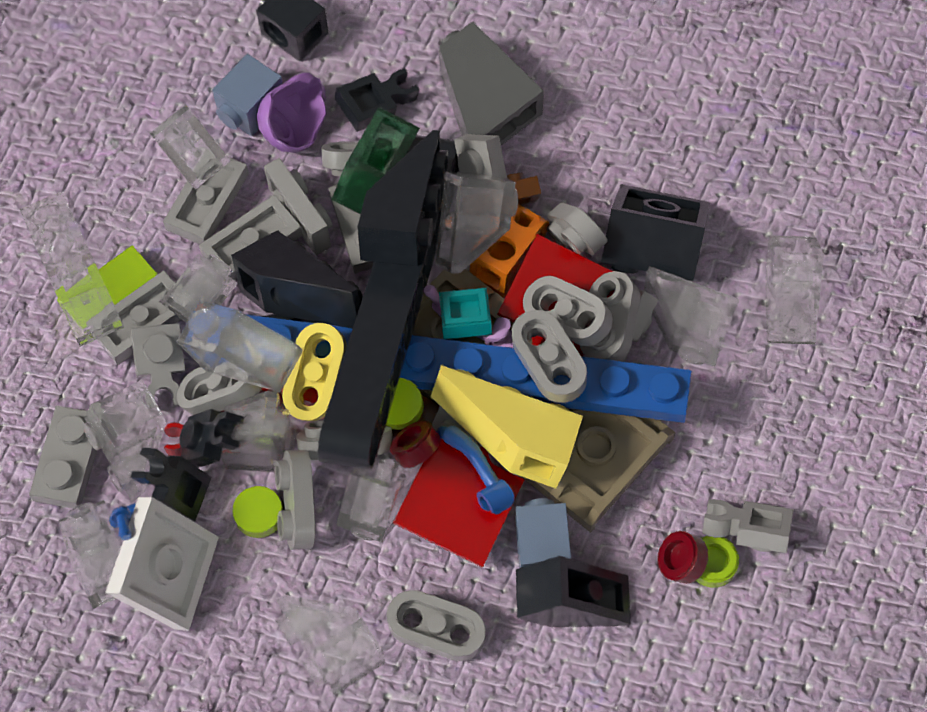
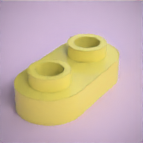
M314 323L307 326L300 332L295 343L282 398L286 410L293 417L300 420L317 421L325 417L346 352L347 342L345 337L338 329L329 324ZM321 341H328L331 345L330 354L325 358H319L316 355V346ZM309 388H315L318 392V400L312 406H307L303 400V395Z

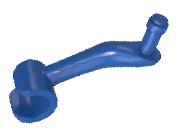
M440 426L437 430L440 437L443 438L445 443L462 452L470 460L484 482L486 488L477 492V499L481 508L487 511L490 510L493 514H499L510 508L515 501L512 489L503 479H498L476 442L456 426Z
M136 503L126 507H117L111 512L109 522L112 527L119 528L118 533L121 540H129L132 536L129 523Z

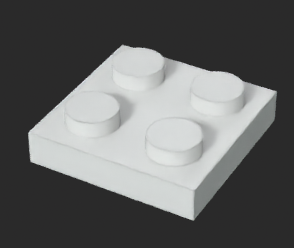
M138 497L129 523L132 536L129 540H123L106 593L175 630L189 631L219 537L153 497Z

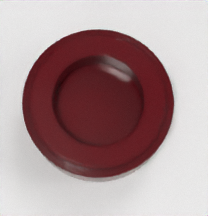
M417 421L408 425L396 435L391 443L390 452L401 467L412 468L423 463L433 455L440 445L441 437L430 422Z
M685 531L673 532L664 539L658 552V566L661 573L667 579L689 584L696 581L704 573L708 563V549L703 539Z

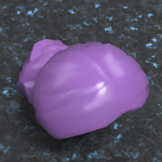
M309 72L294 75L287 82L267 93L261 101L257 113L259 130L269 144L279 151L299 153L310 148L315 142L316 136L327 115L325 107L326 89L321 80Z

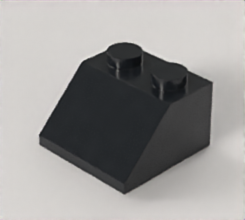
M621 184L611 208L606 233L608 242L604 245L601 262L611 264L612 269L622 273L634 274L638 270L656 273L657 278L670 283H682L684 279L694 281L710 202Z

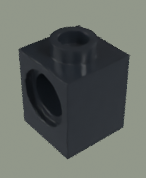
M261 0L256 9L261 35L299 62L329 34L325 8L314 0Z

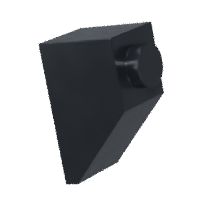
M564 556L553 557L516 569L517 619L552 628L626 626L631 624L628 575Z

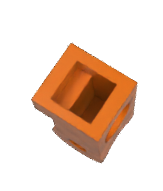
M518 203L513 204L471 253L469 272L501 297L505 298L536 235L538 234L545 238L549 221Z

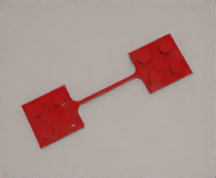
M537 234L497 315L507 318L514 323L519 316L526 313L523 308L524 294L528 287L541 277L554 276L589 292L593 283L600 276L613 271ZM615 290L610 292L607 298L612 296ZM558 301L553 302L549 306L548 311L554 309ZM535 336L532 337L531 344L538 346L546 340L543 337ZM572 342L580 356L583 357L584 354L580 349V345ZM441 439L437 450L422 463L393 524L483 568L511 507L499 514H493L490 510L482 509L477 499V492L486 488L480 475L462 452ZM481 446L480 449L499 480L503 479L510 486L514 493V499H516L524 479L494 465L489 458L488 451Z

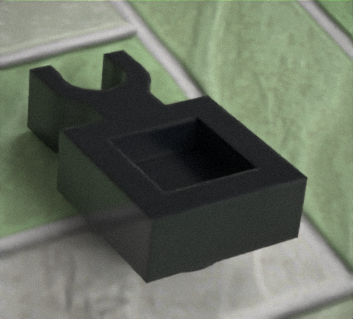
M402 68L393 72L390 78L384 82H381L377 75L372 73L336 88L334 99L355 131L359 132L394 117L397 110L396 104H408L417 100L420 89L417 85L408 89L398 86L406 82L408 75L406 68Z
M214 409L189 416L180 433L181 456L198 468L219 462L222 447L229 450L239 447L240 441L232 439L231 435L235 426L243 423L244 416L228 411L220 412Z
M142 448L140 455L148 459L150 463L149 472L133 471L131 478L140 484L154 485L155 488L151 497L195 522L212 477L182 456H166L156 448Z

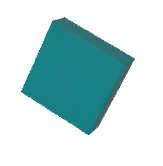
M487 288L439 292L444 339L492 335Z

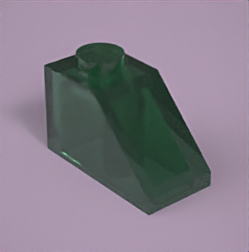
M379 107L347 160L331 200L361 214L366 192L408 154L420 127Z

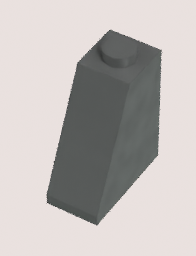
M473 21L462 30H455L445 37L439 46L440 72L461 136L466 134L499 136L502 146L543 115L544 90Z

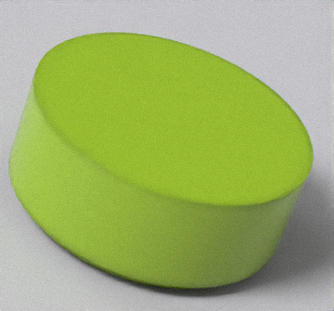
M404 378L399 379L386 426L395 430H402L420 419L424 403L419 389L413 382Z
M253 486L245 489L237 496L232 512L236 525L242 533L252 538H264L273 534L278 529V512L282 511L283 507L278 495L273 490L263 486Z
M702 537L701 539H703L708 549V563L704 573L696 582L709 588L722 587L728 584L736 574L739 566L738 551L733 543L724 537Z

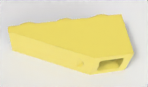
M441 365L431 397L509 472L556 489L569 464L583 416L570 412L562 405L545 403L523 395L515 388L498 386L481 380L465 370H454Z

